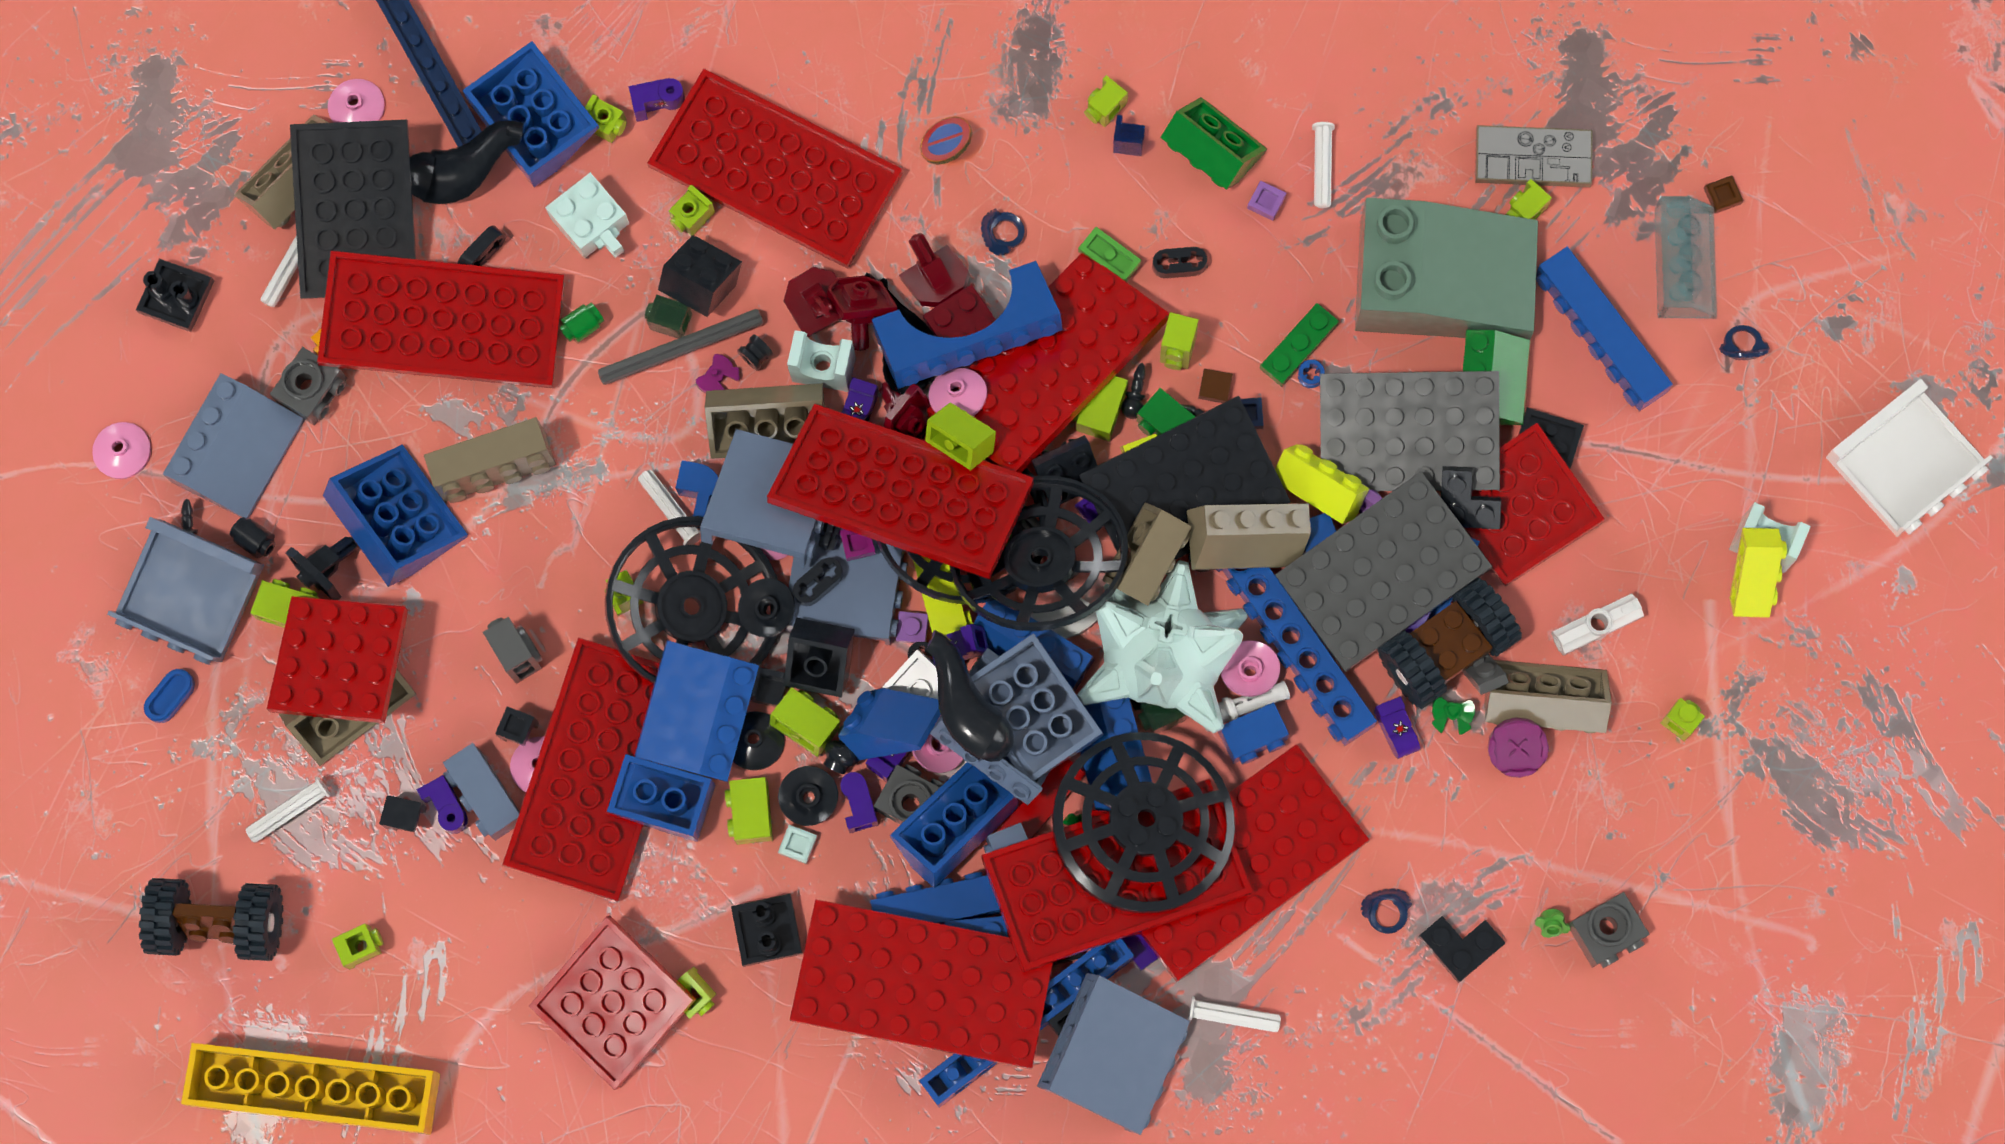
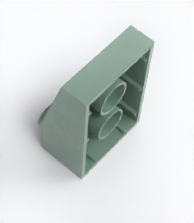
M1366 198L1360 220L1355 331L1466 338V330H1497L1530 340L1534 333L1538 220L1427 201Z

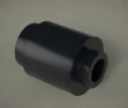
M242 517L231 528L230 536L234 538V543L255 558L268 556L275 547V535L253 519Z

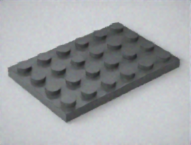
M1499 371L1320 374L1321 459L1335 463L1338 470L1358 477L1362 482L1361 484L1375 491H1394L1421 471L1436 491H1441L1443 466L1473 468L1472 490H1500Z
M1420 471L1279 571L1275 576L1342 669L1347 672L1374 653L1378 647L1403 630L1405 631L1461 589L1492 569V565Z

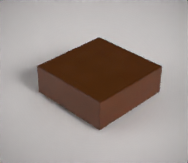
M1732 175L1709 183L1704 187V191L1715 214L1741 205L1744 201Z
M1204 369L1198 399L1218 403L1228 401L1233 374Z

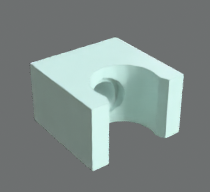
M795 330L787 362L792 382L801 384L823 383V388L849 392L856 361L853 342L841 339L839 345H825L812 341L807 337V333ZM821 361L830 363V367L824 371L815 368Z
M1754 502L1742 517L1729 550L1738 553L1742 528L1779 529L1781 540L1786 541L1787 545L1786 558L1781 559L1780 562L1782 573H1785L1797 560L1811 526L1803 522H1798L1795 526L1775 522L1763 514L1765 510L1763 505Z

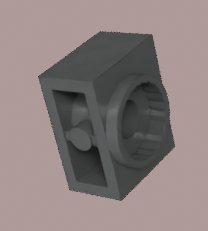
M302 346L293 361L283 370L280 380L270 395L278 404L315 426L317 421L322 420L328 413L329 404L334 396L340 395L344 390L347 377L337 367L319 366L317 364L318 356ZM312 380L309 388L300 389L304 381Z
M507 617L505 619L498 618L487 626L488 629L483 634L505 671L516 684L542 669L539 662L543 659L522 625L516 627L511 619Z
M906 764L904 768L896 765L878 797L874 809L876 812L901 825L916 811L909 812L903 809L904 801L908 798H915L919 801V808L943 783L933 778L931 782L921 778L920 775L922 773L910 765Z
M1624 892L1569 923L1572 935L1592 968L1598 964H1601L1602 968L1611 965L1619 960L1616 954L1627 949L1629 954L1644 946L1645 943L1642 939L1650 935ZM1601 920H1608L1612 923L1614 929L1611 935H1606L1600 930L1599 923Z

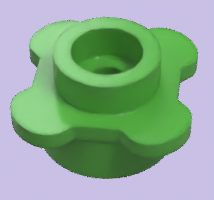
M1545 910L1541 913L1540 917L1535 919V925L1541 928V935L1543 937H1556L1561 933L1565 934L1570 931V925L1565 923V916L1560 910Z

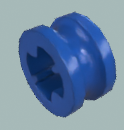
M1317 360L1304 361L1299 368L1298 380L1303 387L1316 388L1320 385V374H1325V369ZM1309 368L1316 369L1315 374L1319 373V376H1314L1313 380L1307 379L1308 375H1304L1303 372H1308Z

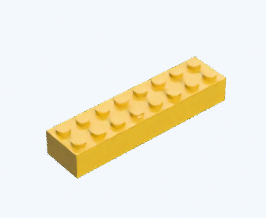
M191 1043L181 1104L196 1108L431 1135L440 1073L423 1069Z

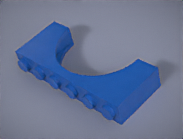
M1033 261L1009 270L1012 293L1007 307L997 320L974 334L955 338L928 335L910 325L902 316L900 310L873 318L872 323L875 336L897 388L910 386L933 376H940L949 370L968 366L977 360L996 356L1002 351L1026 345L1030 341L1044 336L1048 337L1063 330L1060 311L1037 262Z

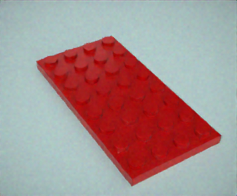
M704 68L647 162L649 168L686 187L693 185L704 196L847 269L903 174L902 168Z
M331 251L317 364L319 366L553 388L564 274Z
M1083 253L1048 286L1060 311L1063 330L1051 336H1044L1030 341L1026 345L1002 351L996 356L977 360L967 368L978 373L986 384V402L982 409L973 417L996 431L994 451L986 458L992 464L1022 473L1032 462L1031 460L1035 459L1168 321V311L1108 268L1100 265ZM957 387V388H954L952 391H953V392H957V391H959L961 388H960V387ZM930 406L927 409L929 417L935 414L932 407Z
M814 404L767 495V503L990 579L1033 487L1034 477L986 461H982L970 471L924 440Z
M578 637L502 864L504 867L616 902L619 901L643 825L608 813L607 809L625 754L635 755L654 687L653 683L641 677L627 664L617 649ZM631 654L643 668L657 676L660 663Z
M1297 744L1229 792L1235 820L1233 841L1253 892L1239 899L1140 932L1176 982L1180 981L1369 842L1370 839ZM1220 802L1219 805L1226 820L1224 803Z
M1210 779L1197 783L1203 794L1214 791ZM1188 786L1171 791L1178 801L1194 797ZM1219 803L1207 806L1210 824L1206 842L1222 851L1227 824ZM1199 808L1183 813L1182 829L1197 837L1200 830ZM1109 812L1092 818L1093 829L1109 824ZM1140 812L1138 814V821L1142 826L1149 827L1154 824V818L1149 812ZM1082 821L1064 827L1066 840L1084 833ZM1053 831L981 856L1022 972L1239 899L1253 892L1234 841L1226 865L1218 878L1204 893L1183 906L1160 913L1122 911L1106 905L1089 895L1075 882L1065 868L1057 852ZM1113 836L1098 841L1103 851L1114 862L1118 863L1124 849L1115 841ZM1176 840L1165 851L1170 867L1184 860L1192 848ZM1088 845L1071 851L1074 860L1084 874L1105 890L1113 872L1109 871L1097 860ZM1200 853L1199 857L1188 869L1174 877L1179 895L1188 892L1198 885L1211 872L1216 863ZM1136 855L1129 868L1132 871L1143 873L1159 872L1154 856L1143 857ZM1124 878L1117 893V896L1124 899L1140 902L1167 899L1162 881L1141 883Z
M815 899L790 1021L1032 1069L1053 962L1022 972L1010 937Z

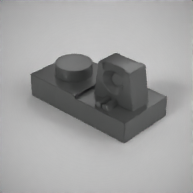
M1486 654L1462 671L1481 695L1508 684L1506 673L1489 654Z

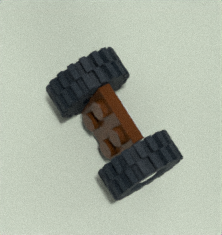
M1477 578L1452 596V604L1411 633H1406L1403 630L1377 649L1379 658L1383 661L1382 664L1387 669L1390 678H1393L1395 685L1402 690V694L1408 697L1409 701L1415 704L1418 709H1423L1446 693L1447 686L1445 683L1486 654L1490 653V655H1495L1496 657L1522 638L1519 624L1515 622L1516 618L1510 613L1507 604H1504L1501 596L1494 592V588L1491 585L1488 586L1487 582L1481 580V578Z
M152 878V880L148 881V886L144 889L145 896L142 895L141 899L142 908L139 911L141 920L138 927L141 928L139 939L142 940L140 945L144 953L177 956L181 954V951L184 949V943L189 938L197 942H204L207 939H218L224 943H233V945H236L234 951L237 954V958L242 960L272 961L274 956H276V948H279L280 945L279 937L282 935L281 924H283L282 913L284 911L281 904L283 897L280 895L281 889L278 888V885L245 883L241 887L242 891H239V901H236V905L233 907L191 904V900H189L191 894L190 890H188L189 885L185 882L186 880Z

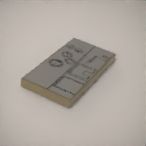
M1477 125L1475 183L1526 185L1532 179L1541 186L1591 187L1592 130Z

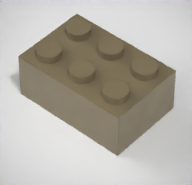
M1145 502L1127 534L1129 546L1128 563L1117 589L1147 606L1150 601H1154L1160 593V583L1165 574L1168 575L1174 568L1176 562L1174 558L1177 552L1187 544L1190 538L1189 531L1192 526L1164 510ZM1120 548L1113 561L1120 560ZM1106 572L1102 581L1110 585L1117 572Z

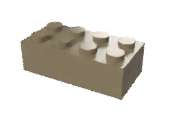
M537 417L424 455L433 487L444 502L449 501L450 503L462 501L466 498V495L474 492H489L494 489L495 485L504 482L506 484L516 483L522 479V476L531 473L534 475L543 474L549 471L550 467L556 465L546 432Z

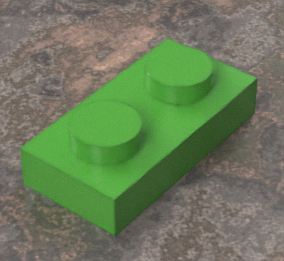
M1098 227L1093 229L1078 248L1079 253H1083L1100 265L1105 266L1126 282L1142 262L1140 258Z

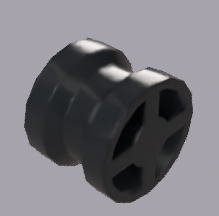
M755 334L749 338V343L746 346H741L737 350L741 358L756 371L762 367V362L765 359H770L774 355L767 344Z

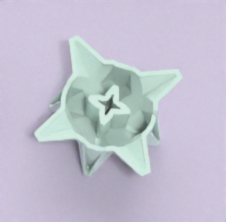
M1180 560L1177 561L1172 571L1161 583V590L1154 601H1150L1148 606L1116 589L1113 595L1096 610L1104 650V663L1077 694L1082 704L1087 705L1131 698L1138 703L1146 702L1160 705L1163 708H1177L1213 734L1223 729L1224 724L1213 686L1242 642L1243 634L1238 629L1248 618L1246 612L1242 608L1204 613L1199 610L1189 563ZM1106 583L1103 586L1104 591L1110 586L1109 584Z

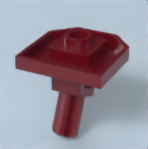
M919 233L911 236L909 244L918 261L914 266L901 273L899 277L921 306L936 307L967 287L970 273L948 245L933 252L924 234Z
M812 267L790 280L784 297L786 307L800 330L807 333L808 338L841 319L827 297L828 287L837 277L833 271Z
M863 275L836 278L827 290V297L840 318L851 323V339L854 350L857 351L869 348L868 323H872L873 317L882 316L897 310V305L883 283Z
M886 382L882 383L879 392L886 403L884 408L888 413L885 417L884 427L922 440L926 435L927 420L930 418L927 413V409L931 406L929 399L916 384L910 385L906 392L900 395V393L892 390Z

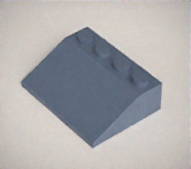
M220 373L163 475L171 483L240 517L249 519L305 419L250 387Z
M1034 633L971 676L981 695L991 705L1002 711V716L1009 721L1013 729L1014 743L1007 756L1017 770L1033 781L1104 736Z

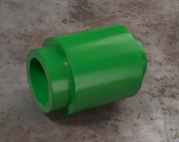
M590 302L586 306L582 304L562 318L563 326L560 327V330L569 342L574 339L576 343H579L598 330L604 319L594 304Z

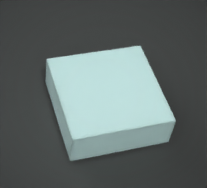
M788 825L778 854L807 864L818 836Z

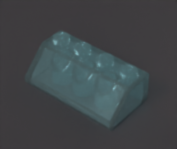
M1660 196L1655 206L1658 318L1716 319L1714 207L1690 196Z

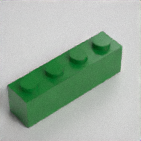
M1159 388L1137 413V422L1139 423V429L1147 436L1153 434L1158 436L1195 416L1163 389Z

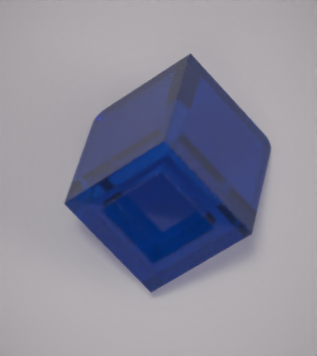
M1117 114L1113 153L1142 156L1145 126L1123 123V115Z

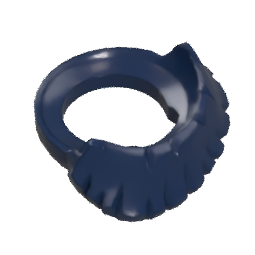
M995 208L990 213L988 212L981 221V232L985 245L989 247L990 252L997 256L1011 252V248L1019 245L1024 237V225L1012 213H1001ZM1002 221H1009L1017 227L1018 235L1013 241L1005 242L995 238L993 228Z
M1746 325L1731 328L1724 337V344H1721L1719 348L1721 353L1735 360L1756 359L1768 354L1770 350L1768 343L1762 340L1760 333ZM1739 331L1750 333L1755 338L1752 350L1740 351L1732 342L1733 334Z
M1393 888L1389 890L1383 889L1382 891L1373 892L1372 895H1367L1361 903L1363 906L1361 910L1362 915L1368 918L1374 929L1381 933L1390 934L1399 931L1405 925L1408 918L1407 911L1412 906V903L1405 891ZM1383 900H1391L1400 912L1398 922L1392 927H1383L1376 920L1375 913L1378 904Z

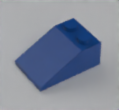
M886 688L865 691L858 697L857 705L851 715L845 719L844 727L838 737L859 760L921 750L941 715L938 699Z
M625 754L607 812L671 835L698 842L716 785L710 778Z

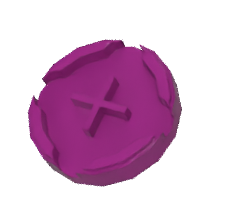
M1515 717L1504 720L1494 728L1489 736L1487 748L1491 763L1507 776L1521 778L1532 775L1545 763L1548 757L1549 745L1545 732L1537 723L1526 718Z

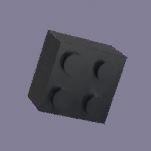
M692 235L663 265L658 290L708 317L736 287L742 261Z
M796 618L788 640L783 686L842 698L849 679L855 629Z

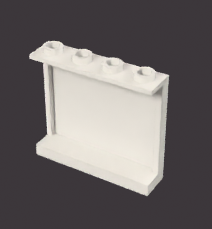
M1919 379L1826 456V459L1896 537L1904 531L1908 535L1914 532L1923 524L1919 520L1926 513L1930 517L1936 514L1945 506L1941 502L1949 495L1952 499L1957 497L1967 488L1963 483L1971 477L1974 481L1979 479L1989 470L1985 465L1993 459L1991 455L1984 459L1924 393L1928 386L1922 379Z

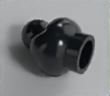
M844 724L839 728L838 735L843 729ZM840 738L839 740L829 741L826 744L825 754L827 757L823 764L829 769L845 774L848 767H852L859 762V759Z

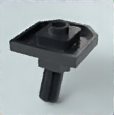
M344 537L330 548L327 545L323 546L307 559L292 547L285 554L299 572L296 577L307 588L313 585L319 591L322 590L330 599L339 600L342 596L328 579L338 570L339 562L356 551L357 545L352 537Z

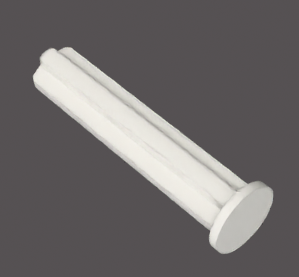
M1330 122L1312 124V130L1315 131L1314 205L1320 209L1331 206L1332 131L1335 129V125Z
M295 236L261 297V301L269 307L277 305L298 267L297 236Z
M652 470L644 471L638 477L640 484L668 520L677 517H688ZM696 527L675 528L684 540L683 545H694L701 539V531Z
M317 776L314 783L248 826L245 831L251 841L256 843L323 797L327 796L329 798L331 794L323 781Z
M1195 996L1191 998L1188 1020L1190 1021L1192 1018L1271 1032H1278L1280 1028L1281 1016L1279 1014L1195 1000Z

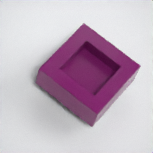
M845 529L840 530L847 561L876 555L871 538Z

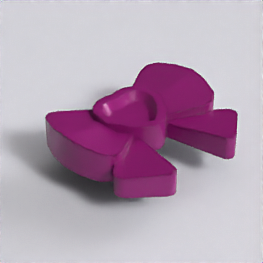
M714 354L712 366H710L705 375L696 379V385L704 393L712 390H725L719 382L723 380V376L739 381V368L733 367V364L727 357Z

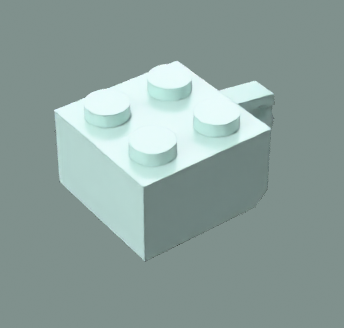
M591 172L545 207L550 219L582 257L586 258L595 250H601L604 246L615 258L624 252L622 245L616 237L620 235L619 232L630 224L627 215Z

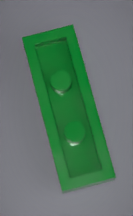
M1316 303L1260 365V370L1282 387L1298 370L1300 365L1307 360L1336 328L1339 320Z

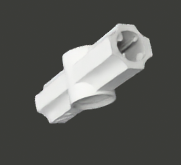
M1631 593L1607 606L1594 609L1588 615L1553 631L1551 634L1558 651L1564 656L1593 641L1602 640L1606 635L1643 618L1642 606ZM1591 619L1601 620L1605 626L1604 630L1594 629L1591 626Z

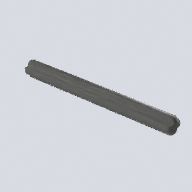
M758 309L751 310L598 370L600 380L603 385L612 383L763 324V319Z

